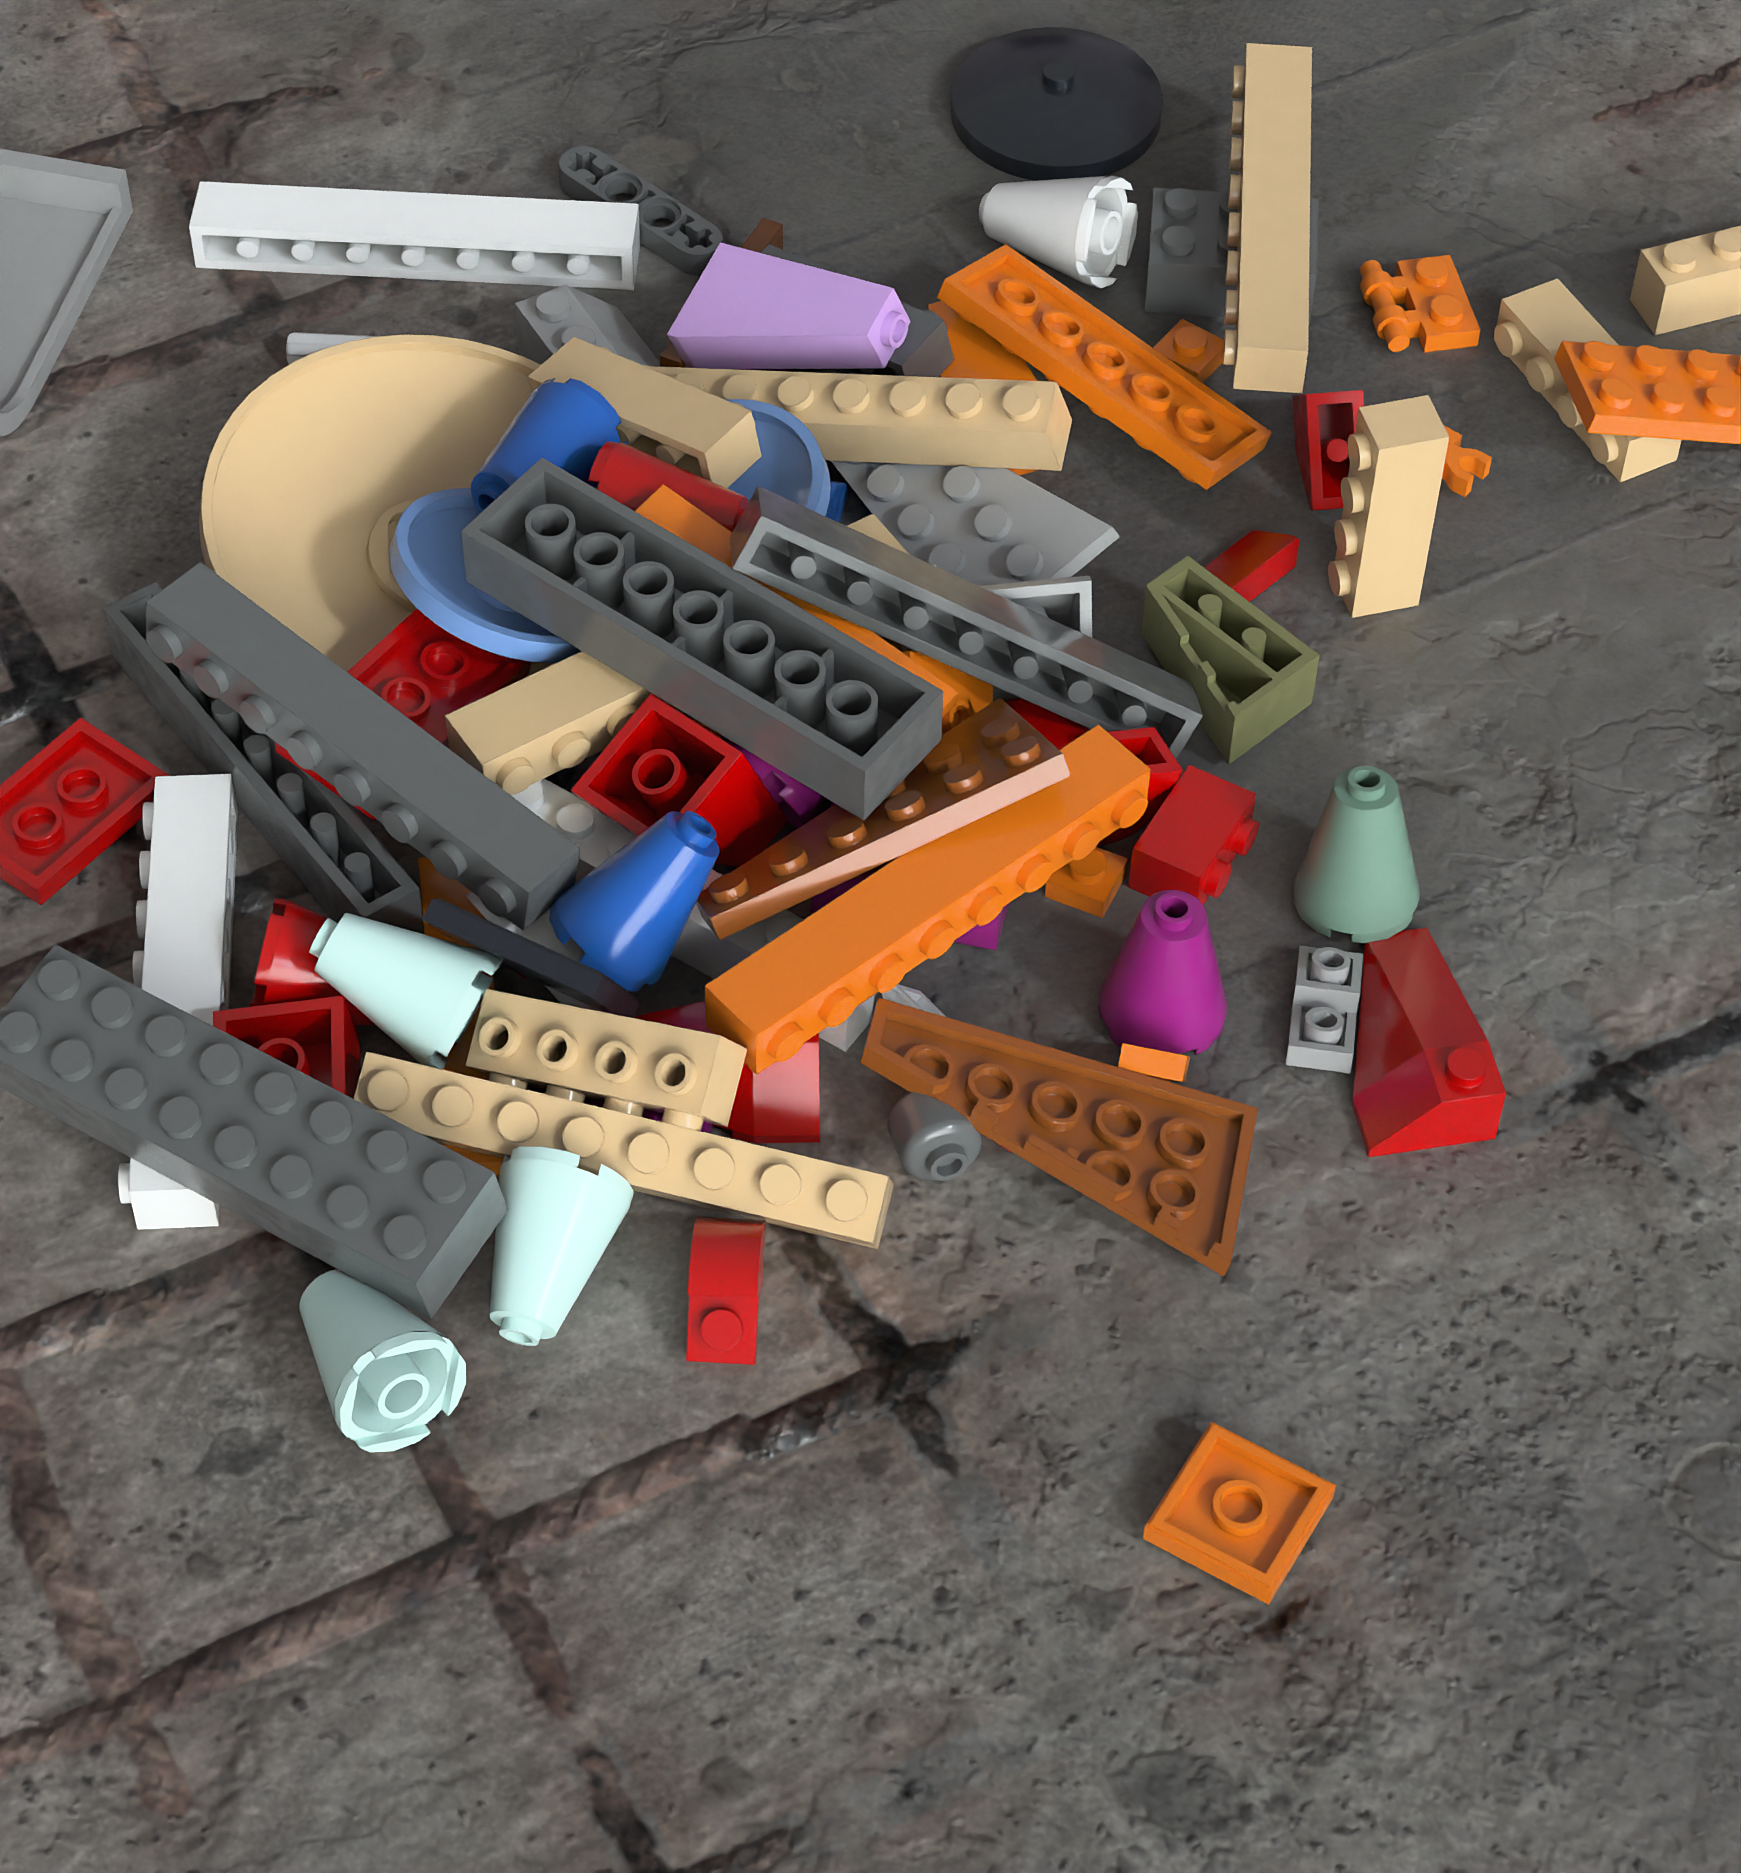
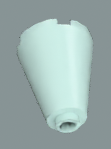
M345 913L339 923L327 918L309 950V953L319 958L314 968L316 973L421 1065L442 1070L449 1060L447 1056L455 1042H460L483 1000L485 990L489 989L493 981L491 977L482 972L484 971L492 976L502 962L501 959L481 950L350 913Z
M518 1147L512 1150L510 1158L505 1155L500 1167L499 1186L508 1211L496 1226L490 1302V1319L500 1326L499 1334L503 1338L521 1345L536 1346L539 1344L540 1339L553 1338L558 1332L630 1208L634 1191L629 1182L614 1170L601 1164L598 1176L577 1168L580 1155L546 1147Z
M339 1269L331 1270L318 1276L305 1289L300 1300V1313L335 1422L347 1438L354 1440L361 1449L369 1452L395 1451L419 1442L431 1432L425 1424L432 1420L441 1410L447 1416L451 1414L458 1405L466 1385V1363L458 1353L455 1345L448 1338L389 1296Z

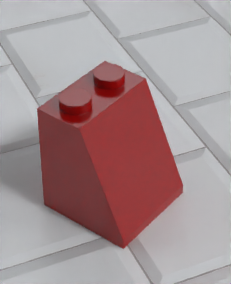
M653 694L646 698L571 789L576 797L635 837L668 812L674 811L684 814L686 811H691L699 814L716 831L715 841L720 851L715 864L740 867L765 850L788 821L742 752Z

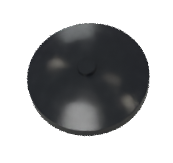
M1063 27L1032 28L997 37L977 48L962 62L954 76L951 87L952 124L955 132L967 149L986 164L1002 172L1033 181L1099 177L1118 172L1137 161L1146 153L1155 141L1161 124L1163 106L1161 85L1156 74L1146 61L1136 52L1113 39L1079 29Z

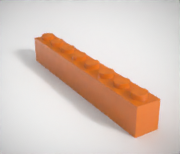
M1099 724L1060 749L1071 776L899 856L706 984V1026L714 1034L721 1035L746 1048L747 1052L744 1063L756 1075L777 1061H787L801 1049L804 1042L828 1026L836 1027L843 1023L857 1006L876 993H885L893 989L907 972L928 958L935 959L943 955L951 947L954 940L976 925L983 926L990 923L998 916L1003 907L1025 892L1032 893L1041 888L1050 878L1051 874L1073 859L1081 860L1088 856L1101 840L1120 827L1128 828L1135 824L1144 814L1148 805L1147 797L1151 769Z

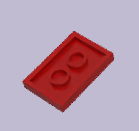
M80 717L0 785V878L39 905H43L143 818L144 802H154L155 777L170 775Z

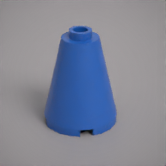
M555 378L544 381L531 392L471 482V494L478 512L481 513L541 458L546 459L597 489L598 482L588 481L599 450L606 441L621 443L615 427L622 422L616 410L600 392L580 380L570 378L565 383L554 382Z
M674 811L668 812L557 898L550 907L549 916L557 938L564 946L572 938L585 951L579 960L580 963L604 973L625 990L639 992L646 983H648L650 989L661 978L719 855L720 850L715 841L716 831L713 826L702 816L691 811H686L684 814Z

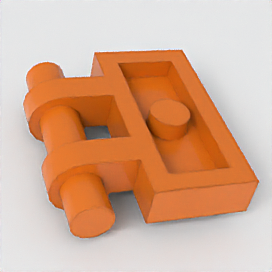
M1450 255L1397 261L1395 277H1391L1389 273L1383 271L1380 263L1376 260L1366 261L1360 266L1359 272L1362 278L1360 291L1367 305L1373 306L1375 312L1373 325L1380 339L1386 340L1391 351L1399 352L1406 349L1410 343L1409 338L1417 337L1424 353L1478 346L1481 329ZM1405 303L1407 311H1404V309L1401 306H1398L1396 304Z

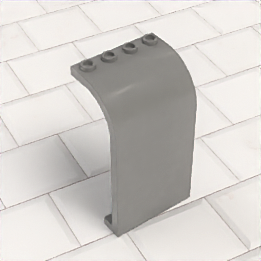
M0 149V436H6L16 430L29 414L133 213L127 174L124 169Z

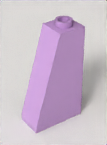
M720 242L667 335L686 367L885 368L895 349L904 342L911 321L892 287Z

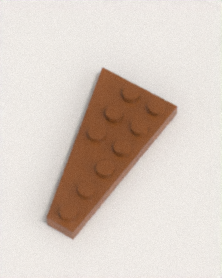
M999 698L943 734L941 741L865 820L835 804L737 869L715 879L709 887L701 891L696 902L701 916L719 940L726 938L1071 776L1064 755L1006 702Z
M878 997L860 1063L909 1092L925 1094L949 1105L965 1116L980 1134L1221 1276H1225L1232 1261L1258 1112L1257 1107Z

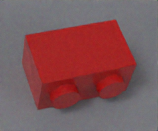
M1189 765L1133 847L1129 888L1149 897L1160 891L1179 890L1193 895L1202 905L1205 904L1209 896L1217 899L1222 894L1229 880L1232 870L1231 862L1237 854L1246 856L1256 839L1259 830V822L1253 820L1256 793Z

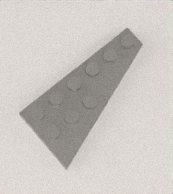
M830 460L871 513L880 520L911 556L931 565H936L937 568L977 586L1072 577L1120 537L1112 526L1007 468Z

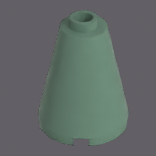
M1354 767L1342 772L1336 778L1295 876L1293 903L1300 918L1317 933L1328 937L1331 936V929L1351 934V942L1356 943L1388 939L1407 928L1413 919V912L1418 905L1420 896L1419 884L1398 784L1390 774L1376 767Z

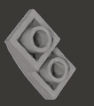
M1299 946L1286 1065L1350 1074L1354 1054L1363 954L1346 952L1332 947L1315 948Z

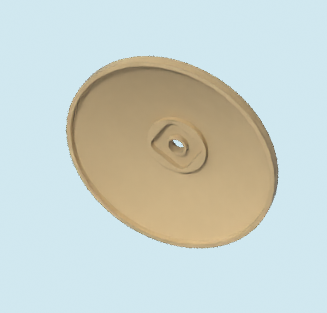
M406 334L377 336L349 341L319 350L294 361L270 376L245 398L228 419L212 449L203 480L199 512L200 541L205 565L347 672L417 609L398 585L390 565V544L401 515L413 502L428 494L455 488H471L474 476L531 394L527 377L541 364L515 353L478 342L435 335ZM531 662L530 672L526 677L555 663Z

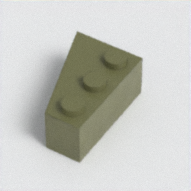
M1186 556L1146 585L1141 635L1166 672L1193 683L1203 714L1200 723L1228 765L1312 704L1320 655L1191 557Z

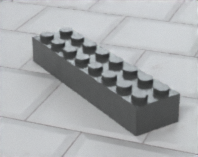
M544 458L538 460L461 530L466 582L862 820H865L941 741L943 690Z
M54 944L0 1013V1088L430 1319L434 1317L508 1211L507 1204L493 1171Z

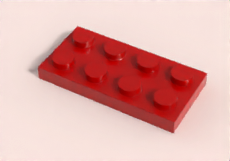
M417 608L347 672L450 749L445 715L524 679L530 672L531 662L498 655L467 643L435 624ZM276 743L275 751L340 796L333 785L312 769L306 770L300 767L291 758L288 751ZM354 806L372 820L376 819L360 806Z

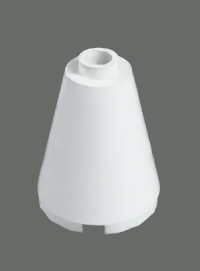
M1099 176L998 183L990 192L983 196L979 206V220L983 224L984 231L988 237L1004 245L1007 244L1009 247L1088 286L1104 288L1112 285L1117 279L1108 277L1116 264L1126 266L1130 258L1136 237L1138 211L1137 204L1127 202L1125 189L1133 190L1128 181L1121 177Z

